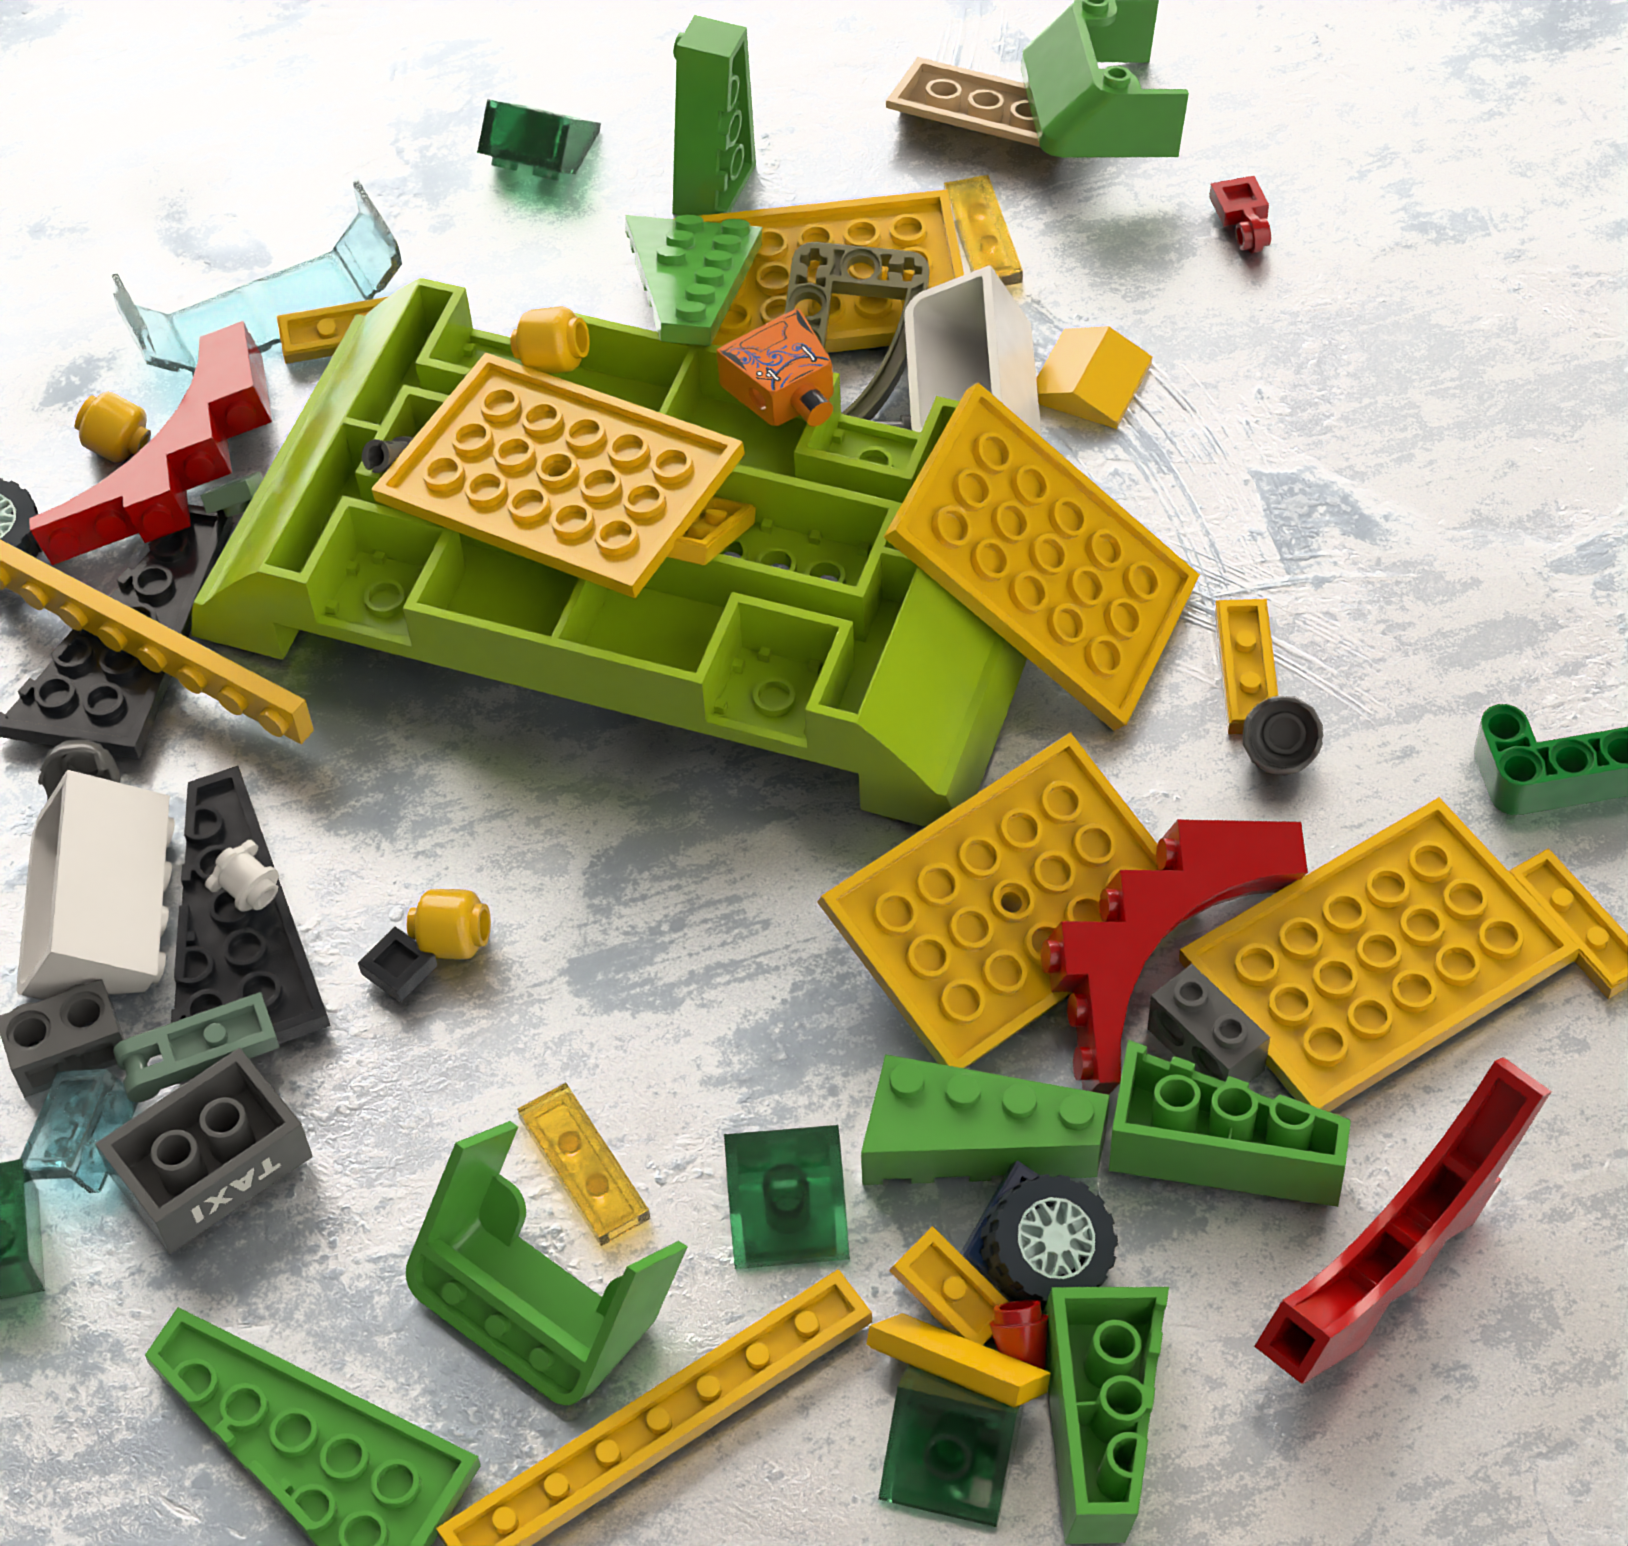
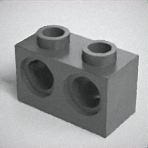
M1193 964L1189 965L1151 994L1147 1029L1176 1057L1195 1063V1071L1225 1082L1228 1076L1248 1083L1265 1071L1270 1036Z
M102 979L90 984L75 985L64 993L36 1003L19 1005L11 1012L0 1015L2 1043L10 1069L24 1098L117 1065L113 1049L120 1041L125 1040L114 1006ZM94 1021H96L95 1023H93L92 1025H90V1026H88V1027H83L85 1024H87V1023H89V1022H94ZM36 1041H41V1042L38 1043L37 1045L28 1047V1046H30L32 1043H34V1042H36Z

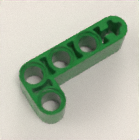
M1497 704L1483 712L1474 746V757L1489 798L1493 805L1501 812L1509 815H1524L1628 797V727L1537 742L1528 718L1517 707L1509 704Z

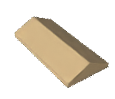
M917 57L886 100L887 109L1040 147L1025 85L1022 82Z

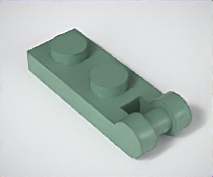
M259 992L122 1040L114 1047L113 1053L117 1066L125 1070L127 1075L123 1080L127 1098L133 1102H144L154 1098L161 1089L196 1077L239 1047L248 1058H252L278 1049L280 1046L262 994ZM162 1055L163 1061L150 1066L147 1065L150 1058Z

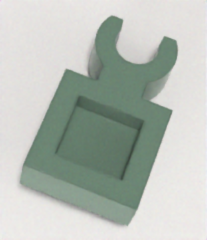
M257 471L248 476L225 482L224 485L212 488L201 494L206 513L209 514L223 509L225 516L229 517L245 512L263 480L261 472Z

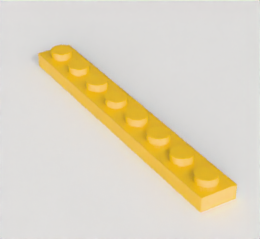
M0 540V590L7 588L20 595L31 607L37 610L45 608L60 616L72 629L77 631L84 629L98 636L107 647L114 651L124 650L130 653L153 672L159 673L162 670L177 678L189 691L195 694L203 692L218 700L230 713L234 715H241L243 713L258 721L267 732L276 737L284 735L302 745L314 731L305 699Z
M839 1269L835 1270L437 1527L440 1539L445 1546H532L871 1324V1310Z

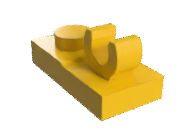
M933 1226L889 1270L949 1332L981 1345L992 1336L989 1323L994 1320L993 1308L999 1304L1009 1302Z

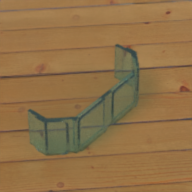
M360 181L352 182L358 213L331 251L181 310L167 314L135 305L118 273L112 274L111 278L116 291L112 293L116 309L146 364L172 372H179L180 369L190 371L193 376L199 358L200 336L244 320L260 353L271 349L272 345L281 342L276 315L371 300L376 293L382 292L403 263L395 237Z

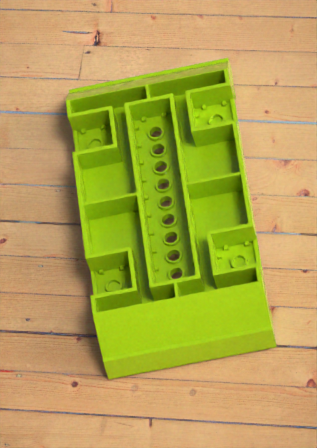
M419 278L398 289L375 306L366 316L355 315L193 602V637L284 660L299 630L859 773L860 810L925 827L977 794L1027 658L883 537L960 402L949 398L935 397L922 431L917 432L841 414L840 373L833 372L834 394L829 399L833 405V412L827 421L819 426L812 427L799 415L779 426H773L719 384L716 349L722 346L661 342L657 331L575 313L577 317L585 321L588 328L589 352L573 371L549 375L743 441L745 455L714 496L751 504L753 507H756L753 526L706 565L666 557L638 596L632 598L376 502L371 489L385 472L373 473V469L368 470L365 468L362 462V451L366 443L375 439L392 441L394 438L401 436L414 438L485 353L523 365L521 359H516L512 353L511 337L473 328L465 287L426 278ZM726 552H734L739 554L741 557L736 558L724 554ZM783 564L787 566L789 570L773 567L772 565ZM824 575L832 576L838 581L834 582L820 577Z

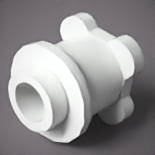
M247 840L241 846L234 849L229 847L224 850L215 861L216 867L212 875L205 882V886L211 892H216L223 887L235 898V907L242 912L252 908L255 910L264 908L272 901L278 891V886L276 885L279 877L278 871L271 866L264 867L254 857L258 850V845L252 840Z

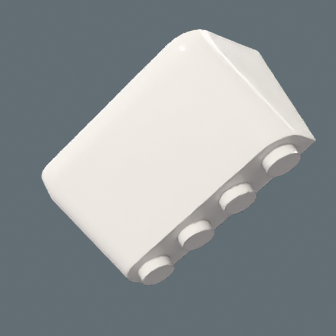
M991 265L917 294L908 303L904 315L912 430L922 431L936 396L960 401L965 391L979 382L1041 436L1031 322Z
M71 770L66 771L41 810L32 833L17 976V993L19 995L36 999H47L64 993L75 985L90 984L101 979L109 995L145 992L152 983L157 984L160 981L166 961L165 953L159 951L160 937L166 929L169 916L168 907L162 906L163 892L169 884L172 871L171 862L165 861L166 848L171 842L175 826L174 818L168 817L170 795Z

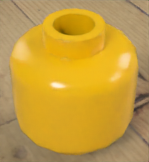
M564 306L531 309L523 313L518 322L517 329L512 331L510 338L514 357L518 360L521 359L523 366L546 374L573 371L579 366L582 358L587 356L590 345L588 328L585 321L577 317L571 309Z
M109 391L103 392L97 397L89 396L81 406L75 419L74 427L79 431L81 445L116 463L123 462L131 454H137L149 442L151 437V430L146 428V411L137 404Z
M429 889L420 897L417 907L409 909L406 928L408 936L416 940L420 951L433 953L436 959L467 960L471 959L478 952L479 947H485L488 943L491 917L487 904L481 903L477 894L473 891L466 889Z

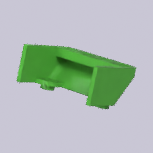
M1074 0L1024 47L1020 69L1039 145L1043 151L1063 158L1179 157L1189 97L1188 89H1141L1138 78L1127 68L1109 66L1105 69H1099L1098 63H1150L1159 0Z
M508 1121L455 1142L408 1259L405 1271L406 1281L411 1293L417 1300L550 1400L560 1405H572L592 1394L655 1322L688 1247L682 1242L677 1241L628 1265L623 1275L613 1279L607 1285L601 1297L519 1237L526 1218L525 1200L520 1190L500 1175L518 1130L517 1125Z

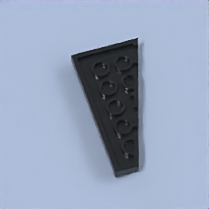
M188 504L191 526L150 541L148 544L150 551L134 569L126 568L117 579L118 587L109 596L187 638L192 629L193 602L221 555L234 525L233 516L226 517L223 509L207 514L204 506ZM72 629L51 653L53 661L36 680L29 678L18 690L20 698L6 714L0 712L1 738L57 746L69 740H90L101 744L103 749H107L111 755L139 759L172 676L162 670L159 673L151 671L137 657L124 650L117 652L110 649L98 636L84 629L81 631Z
M239 766L189 781L184 828L186 839L185 863L182 864L181 883L183 886L182 905L179 906L174 967V980L176 982L174 1009H171V1023L261 992L279 1044L331 1026L279 878L276 883L278 886L277 894L268 905L260 910L252 908L244 912L235 907V898L223 887L216 892H211L205 886L206 880L212 875L216 867L215 861L218 856L227 848L234 849L241 846L247 840H252L258 845V850L254 857L264 867L271 866L275 868Z

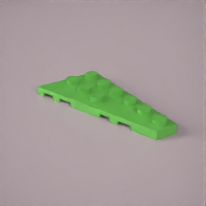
M625 215V234L627 238H630L631 252L636 255L635 264L643 289L647 291L649 307H653L654 310L653 319L660 341L711 346L762 245V227L750 226L748 221L742 219H727L722 221V223L703 222V218L696 215H681L675 219Z
M177 1307L145 1353L150 1367L315 1546H432L438 1537L436 1528L449 1519L481 1467L477 1455Z

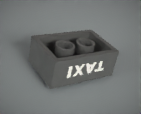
M240 1047L95 1143L109 1176L169 1255L313 1157L301 1122Z

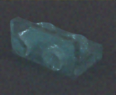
M107 1069L57 1072L15 1169L29 1180L71 1178L88 1193H100L109 1173L95 1143L131 1120L139 1102H133L127 1098L123 1083Z

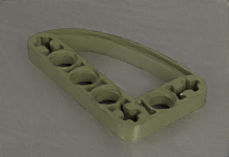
M822 242L805 243L794 252L785 314L794 310L799 301L804 299L817 301L821 305V310L817 314L805 316L824 349L832 293L905 300L894 338L879 369L860 396L841 414L871 421L888 400L907 366L905 310L908 303L917 294L927 290L929 287V264L919 253ZM811 261L820 262V266L817 268L816 284L808 283V267ZM866 263L873 268L874 273L869 278L859 280L850 276L848 269L853 264ZM882 266L888 267L887 281L882 280ZM904 270L914 271L911 282L902 281Z

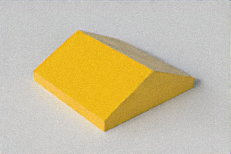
M1110 326L1064 329L1036 378L1039 405L1117 429L1152 364L1153 356Z

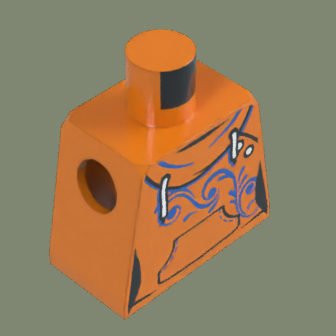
M799 308L716 349L719 384L768 424L779 426L801 415L810 426L816 427L823 424L831 416L833 405L829 399L834 394L833 366L828 354Z

